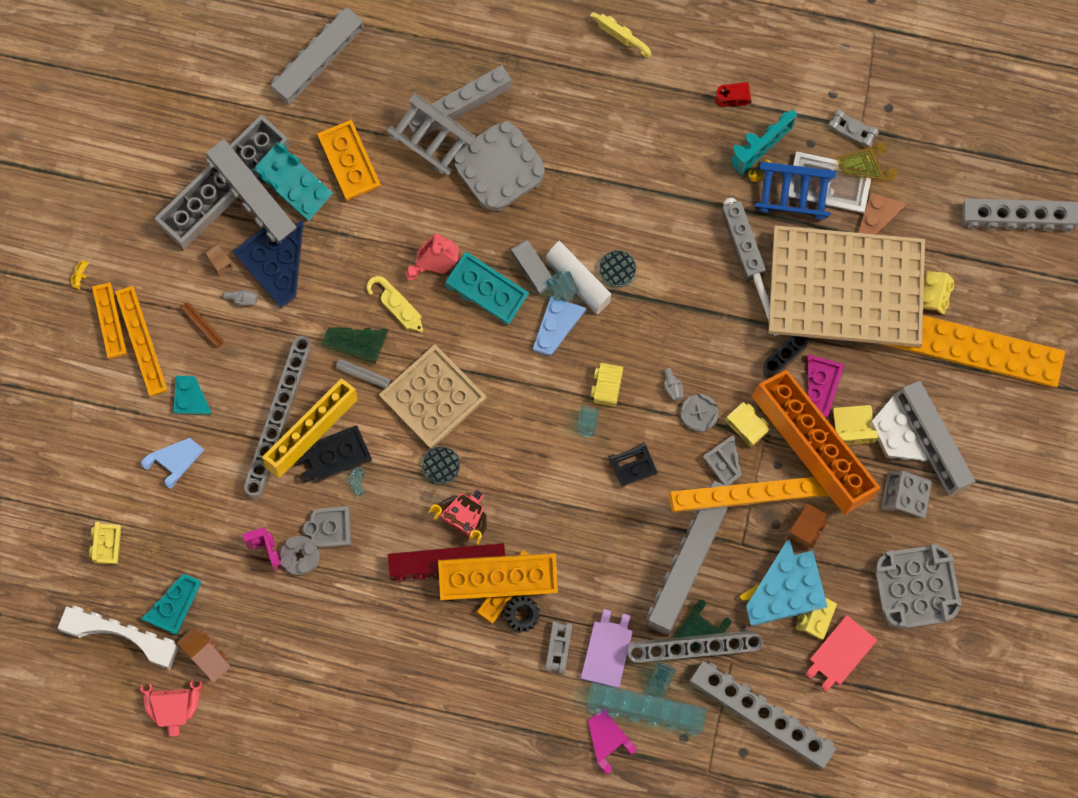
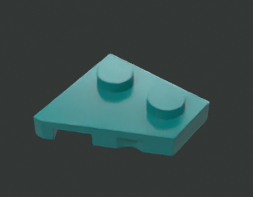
M176 375L174 414L211 415V410L195 376Z

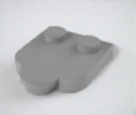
M350 507L316 509L311 514V520H308L303 525V534L312 539L319 548L351 546Z

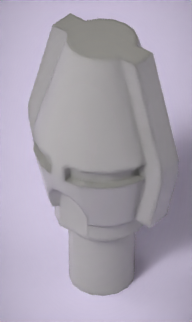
M249 290L225 291L224 299L233 300L235 304L242 306L253 305L258 301V294Z
M671 368L665 369L666 381H664V388L674 401L683 399V386L680 380L673 376Z

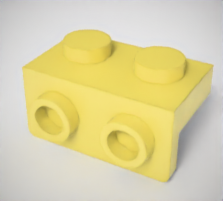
M926 272L923 309L936 310L942 315L945 314L946 309L949 307L950 294L954 289V280L948 273Z
M95 522V527L91 529V538L94 541L93 546H90L89 557L96 564L118 565L121 525Z
M825 597L828 608L800 614L795 629L805 631L823 640L837 603Z

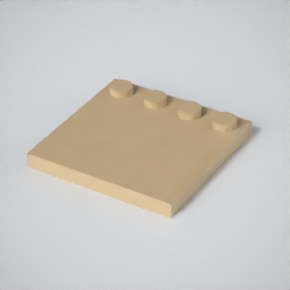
M436 344L379 394V397L430 450L487 400V396Z

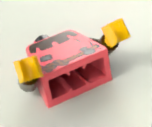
M474 489L470 497L462 493L459 496L454 495L437 505H432L428 511V514L430 512L436 513L434 519H438L440 516L443 522L469 537V541L472 538L477 539V545L480 544L481 537L487 528V515L484 513V507L479 504L484 495Z

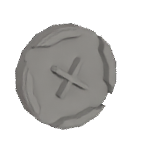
M704 394L688 397L681 407V420L683 424L694 432L710 430L716 424L719 416L716 402L710 396Z

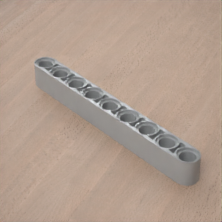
M298 336L293 341L244 485L247 496L253 500L259 499L263 495L270 475V471L264 466L261 453L266 449L270 450L282 438L311 354V344L305 336ZM305 343L307 347L304 350H299L297 348L298 345ZM294 361L301 362V365L297 368L291 366ZM290 378L295 379L293 385L285 384L286 380ZM282 396L289 397L286 403H281L279 400ZM276 414L283 415L280 421L273 420ZM272 431L277 433L274 439L267 438L268 433ZM257 468H265L262 475L255 474ZM253 485L259 487L256 493H250L249 488Z

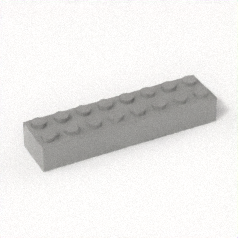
M261 114L230 147L253 175L258 178L252 169L275 143L280 142L287 149L290 147L289 139ZM208 166L154 218L157 225L183 250L237 199L231 193L230 185L227 182L223 183L217 174L219 172L215 167L212 169Z
M714 481L712 486L708 484L707 488L725 485ZM729 507L696 510L695 517L697 518L696 520L692 519L687 530L688 538L684 536L678 551H680V555L675 554L670 568L673 570L672 572L667 571L662 585L665 587L663 590L659 589L654 601L656 606H651L647 614V627L669 637Z

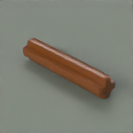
M189 302L181 306L182 311L216 348L224 343L223 339Z

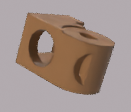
M218 244L205 251L207 258L219 276L233 268L231 260Z

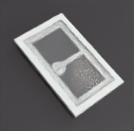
M796 151L794 166L836 171L835 179L830 180V183H828L825 205L860 213L865 212L871 177L845 173L839 160ZM793 175V178L790 180L789 198L800 199L802 184L800 175ZM812 177V180L809 181L808 202L818 204L821 184L819 178Z

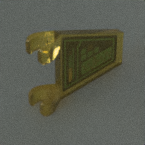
M884 142L837 157L843 175L889 181L896 178L897 171L895 168L888 169L885 172L881 170L876 155L885 153L887 147Z

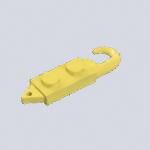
M591 13L590 16L598 23L601 29L627 47L636 46L642 50L640 54L644 57L649 58L651 56L648 46L634 37L627 27L617 24L616 20L611 16L607 17L604 14Z
M381 276L372 277L367 282L366 288L370 295L373 294L371 290L372 284L380 283L386 289L381 295L383 305L407 330L411 329L423 333L422 316L385 278Z

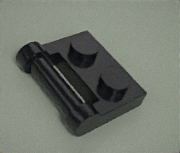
M645 442L626 452L609 456L610 463L621 488L658 473ZM641 453L644 456L641 459H638L623 466H619L618 462L634 457Z

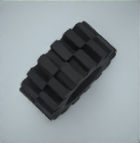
M517 596L511 598V601L506 602L507 606L503 608L505 610V613H503V617H505L504 622L512 630L527 632L529 629H534V625L539 623L537 619L541 616L538 615L540 608H537L538 604L532 598ZM524 606L528 610V617L525 621L520 622L515 617V611L518 607Z

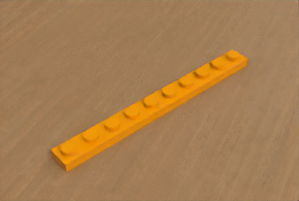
M815 477L671 491L668 493L672 513L829 496Z

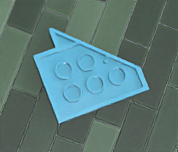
M790 540L786 541L746 606L751 627L828 608L813 551L794 555Z

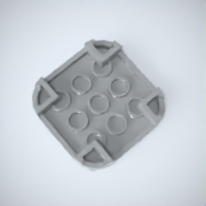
M508 121L492 126L477 136L471 145L467 143L462 146L455 155V169L458 176L460 175L480 202V206L485 210L499 212L506 210L508 205L533 188H538L544 178L545 169L541 158L521 131Z
M931 544L930 546L912 549L891 550L878 560L875 567V576L882 613L890 627L907 629L941 624L951 621L958 614L961 607V599L953 565L954 559L952 554L945 548L937 544Z

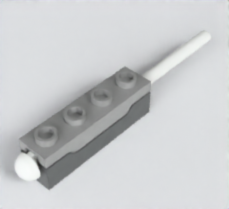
M727 198L722 209L724 222L746 282L754 280L769 321L770 301L761 279L766 271L742 202H737L734 198Z

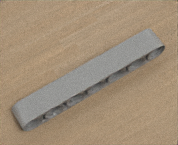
M750 630L631 642L627 646L626 653L633 662L659 661L757 651L762 647L763 640L757 632ZM756 636L757 642L754 645H749V638ZM733 638H737V645L735 647H730L729 641ZM717 640L718 646L715 649H710V642ZM693 642H698V649L691 651L690 645ZM679 644L680 649L672 653L670 651L671 646ZM660 646L658 654H651L652 647ZM634 648L641 649V653L638 656L631 655Z

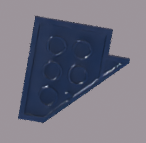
M302 220L295 225L297 227L296 230L279 244L276 241L272 242L266 235L267 230L263 227L233 251L234 255L281 309L294 300L297 295L304 228Z

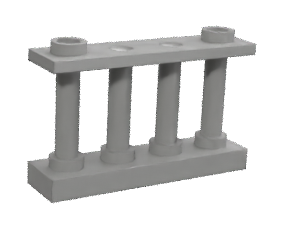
M414 92L409 99L411 108L396 129L393 126L388 128L389 136L397 142L399 140L434 164L436 166L435 169L439 173L449 175L452 170L448 167L449 163L463 144L466 145L468 143L471 145L476 136ZM422 110L427 113V118L412 139H409L402 132L416 112ZM438 121L442 124V129L428 149L425 150L417 143L430 125ZM453 132L457 135L458 140L441 162L433 156V153L446 135Z

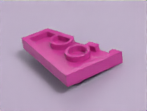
M808 354V396L824 417L828 419L845 366L842 363Z

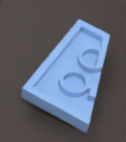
M550 297L533 351L552 356L566 335L586 312L587 308Z

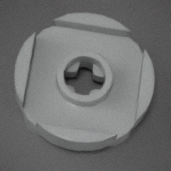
M290 537L281 549L280 562L288 572L296 575H305L314 570L318 565L320 559L319 549H317L315 542L308 537ZM302 550L304 558H300L298 561L296 553Z

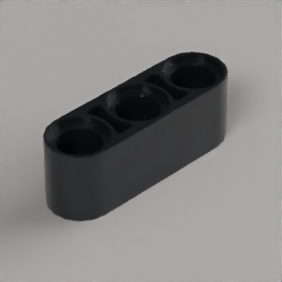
M791 336L766 359L762 369L763 374L767 378H771L781 373L805 351L809 341L808 337ZM800 339L804 342V345L798 346L794 341ZM788 352L790 358H783L781 353ZM773 364L776 366L777 370L770 371L768 370L767 365Z

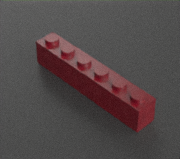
M504 543L389 553L390 580H394L396 583L405 582L409 578H413L414 581L425 580V577L433 576V579H439L438 560L505 556Z

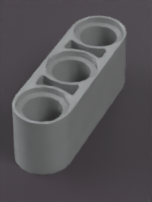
M527 240L510 249L515 261L538 294L555 285L551 274Z

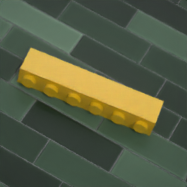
M341 378L262 456L265 468L277 478H280L358 400L356 389Z

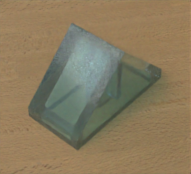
M658 661L645 692L663 700L676 669Z

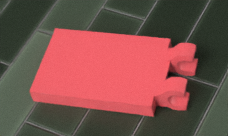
M847 615L809 661L813 665L805 675L812 679L818 671L824 674L827 680L822 684L821 688L827 692L835 682L838 685L842 684L876 643L877 639Z

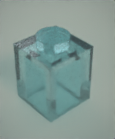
M570 271L557 272L545 281L554 301L568 302L573 299V295L579 292Z
M581 406L577 433L584 437L596 436L600 409Z

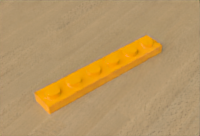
M134 286L115 291L149 397L168 392Z

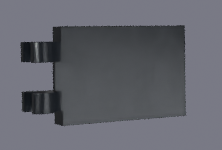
M355 425L316 441L295 464L296 466L302 465L305 462L308 464L310 470L301 473L303 483L310 482L314 478L321 482L372 461V458L358 426Z

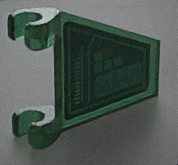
M700 599L673 638L725 633L732 621L726 617L719 628H717L699 615L706 606V602ZM693 642L690 645V650L699 647V643ZM674 644L676 647L680 649L679 644Z

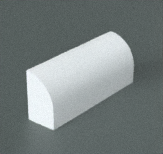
M558 241L546 255L545 262L596 315L599 314L611 303V293Z

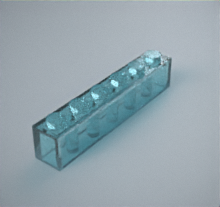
M593 682L591 683L586 708L590 709L589 712L601 714V711H604L613 718L620 719L621 716L628 717V721L639 723L640 720L648 722L647 725L652 727L663 725L667 726V730L675 732L681 729L685 730L686 734L692 736L702 734L708 709Z

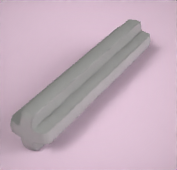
M339 359L336 364L337 370L385 389L390 384L389 378L345 360Z

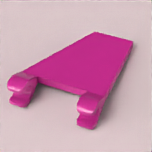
M604 709L588 720L598 765L605 774H609L612 771V767L605 758L622 744L629 754L632 755L636 752V746Z

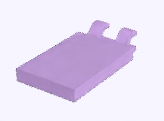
M604 609L601 622H594L581 680L619 689L627 657L626 648L630 644L633 631L627 629L630 615L623 614L619 625L609 622L611 611Z

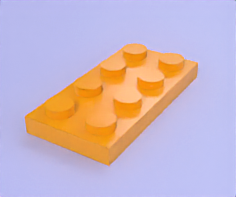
M352 119L317 133L346 201L381 187Z

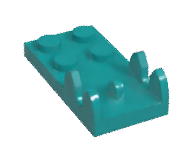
M793 109L788 113L784 112L779 117V122L776 125L771 124L761 139L755 134H746V140L749 145H744L743 147L734 145L735 156L731 158L734 169L741 176L747 172L794 128L798 114Z
M276 142L252 169L260 179L307 221L315 215L333 194L329 188L300 163V159L297 156L290 154L286 146L280 142Z
M465 251L444 284L448 290L457 291L462 299L466 301L471 300L507 325L510 324L529 294L528 291L467 251Z

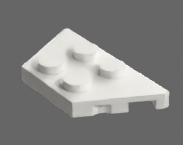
M893 395L870 423L872 429L877 430V440L886 458H900L908 461L914 459L926 462L928 457L911 428L907 416L904 415Z

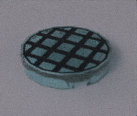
M613 250L607 253L599 264V275L602 281L608 286L617 288L629 285L636 275L634 258L629 253L621 250Z
M438 446L425 454L422 461V470L430 482L446 485L457 478L460 471V460L452 449Z

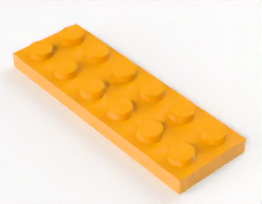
M556 553L438 560L440 600L558 593Z

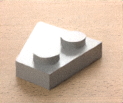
M733 435L703 456L705 462L723 485L730 486L741 478V469Z

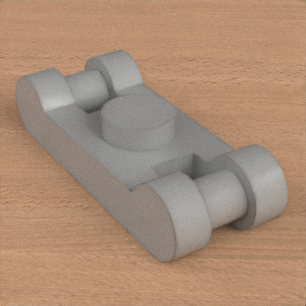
M841 110L835 111L834 119L830 120L827 125L829 129L868 149L871 148L873 139L879 134L877 129L855 120ZM840 121L846 123L844 127L839 125ZM862 132L867 134L866 138L861 137Z
M553 621L545 671L551 672V670H556L559 673L565 674L573 624L567 623L563 625ZM557 632H564L565 637H558ZM553 657L561 658V662H553Z

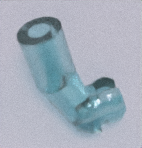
M362 467L353 469L349 478V484L357 497L365 493L361 485L365 474Z

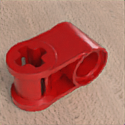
M747 82L720 85L715 95V103L720 107L745 106L752 102L750 86Z

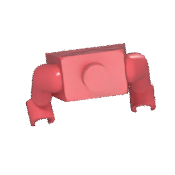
M435 233L418 249L415 267L413 265L409 266L408 271L405 272L407 279L414 280L418 277L417 273H422L426 270L445 274L451 267L455 268L461 259L458 257L459 247L451 239L447 240Z
M192 680L190 682L191 692L190 689L154 691V687L150 683V689L145 691L142 685L140 689L145 695L143 697L145 712L152 721L157 722L159 727L167 726L168 736L180 735L179 725H185L198 708L202 682L200 681L199 687L195 688L193 687Z

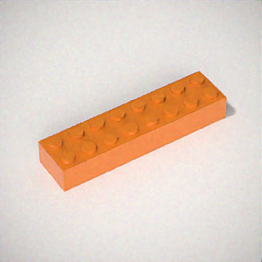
M785 370L758 384L751 397L842 513L846 515L871 501L881 487L789 371Z

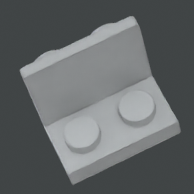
M903 470L888 472L881 509L885 511L901 510L914 516L925 518L932 482Z

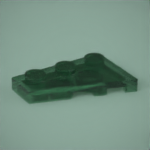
M328 327L322 347L376 364L389 329L371 330V328H364V330Z

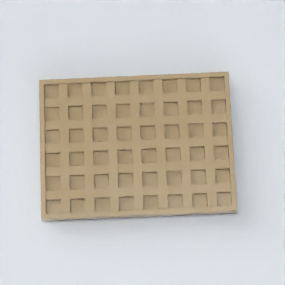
M775 225L773 231L768 334L921 347L925 239Z

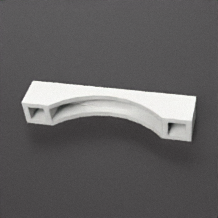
M74 605L72 608L66 606L58 626L61 632L78 638L97 633L122 636L139 646L152 664L168 670L171 669L179 649L175 645V641L164 638V640L158 639L156 634L148 631L145 634L138 632L139 629L131 625H127L126 628L121 626L119 621L109 618V621L101 619L102 615L91 612L89 615L83 612L84 609Z

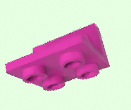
M264 527L242 534L248 549H259L266 543L271 564L275 572L279 571L278 565H281L277 551H273L272 548L276 545L271 531L267 532Z

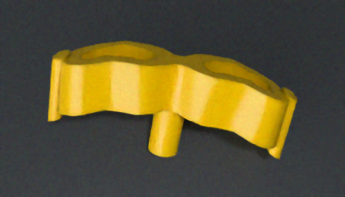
M81 260L75 266V273L71 277L72 287L80 290L81 278L86 279L87 277L83 272L89 264L88 262Z

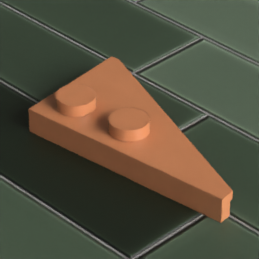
M871 193L858 233L877 235L905 208L906 203Z

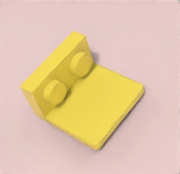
M871 405L833 409L835 431L847 445L876 443L878 433L870 425L873 420Z

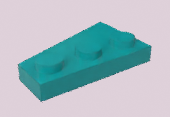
M183 573L141 620L178 635L202 581Z

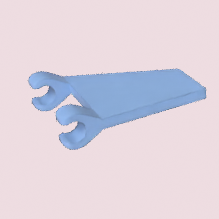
M188 438L149 454L141 461V464L146 470L152 466L155 460L172 473L164 481L165 486L171 489L204 452V449L191 438Z

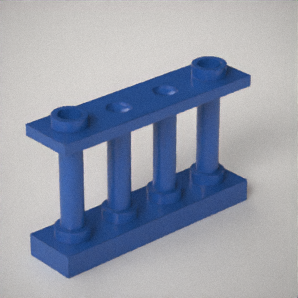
M760 162L759 170L763 171L765 175L761 203H755L754 208H758L759 212L769 213V210L814 215V219L820 220L830 217L831 212H825L828 183H830V180L835 179L836 171ZM774 172L782 173L783 177L780 206L768 204ZM793 175H800V179H802L798 208L787 207L790 180L793 178ZM812 177L819 178L821 182L817 210L806 209L809 181L812 180Z

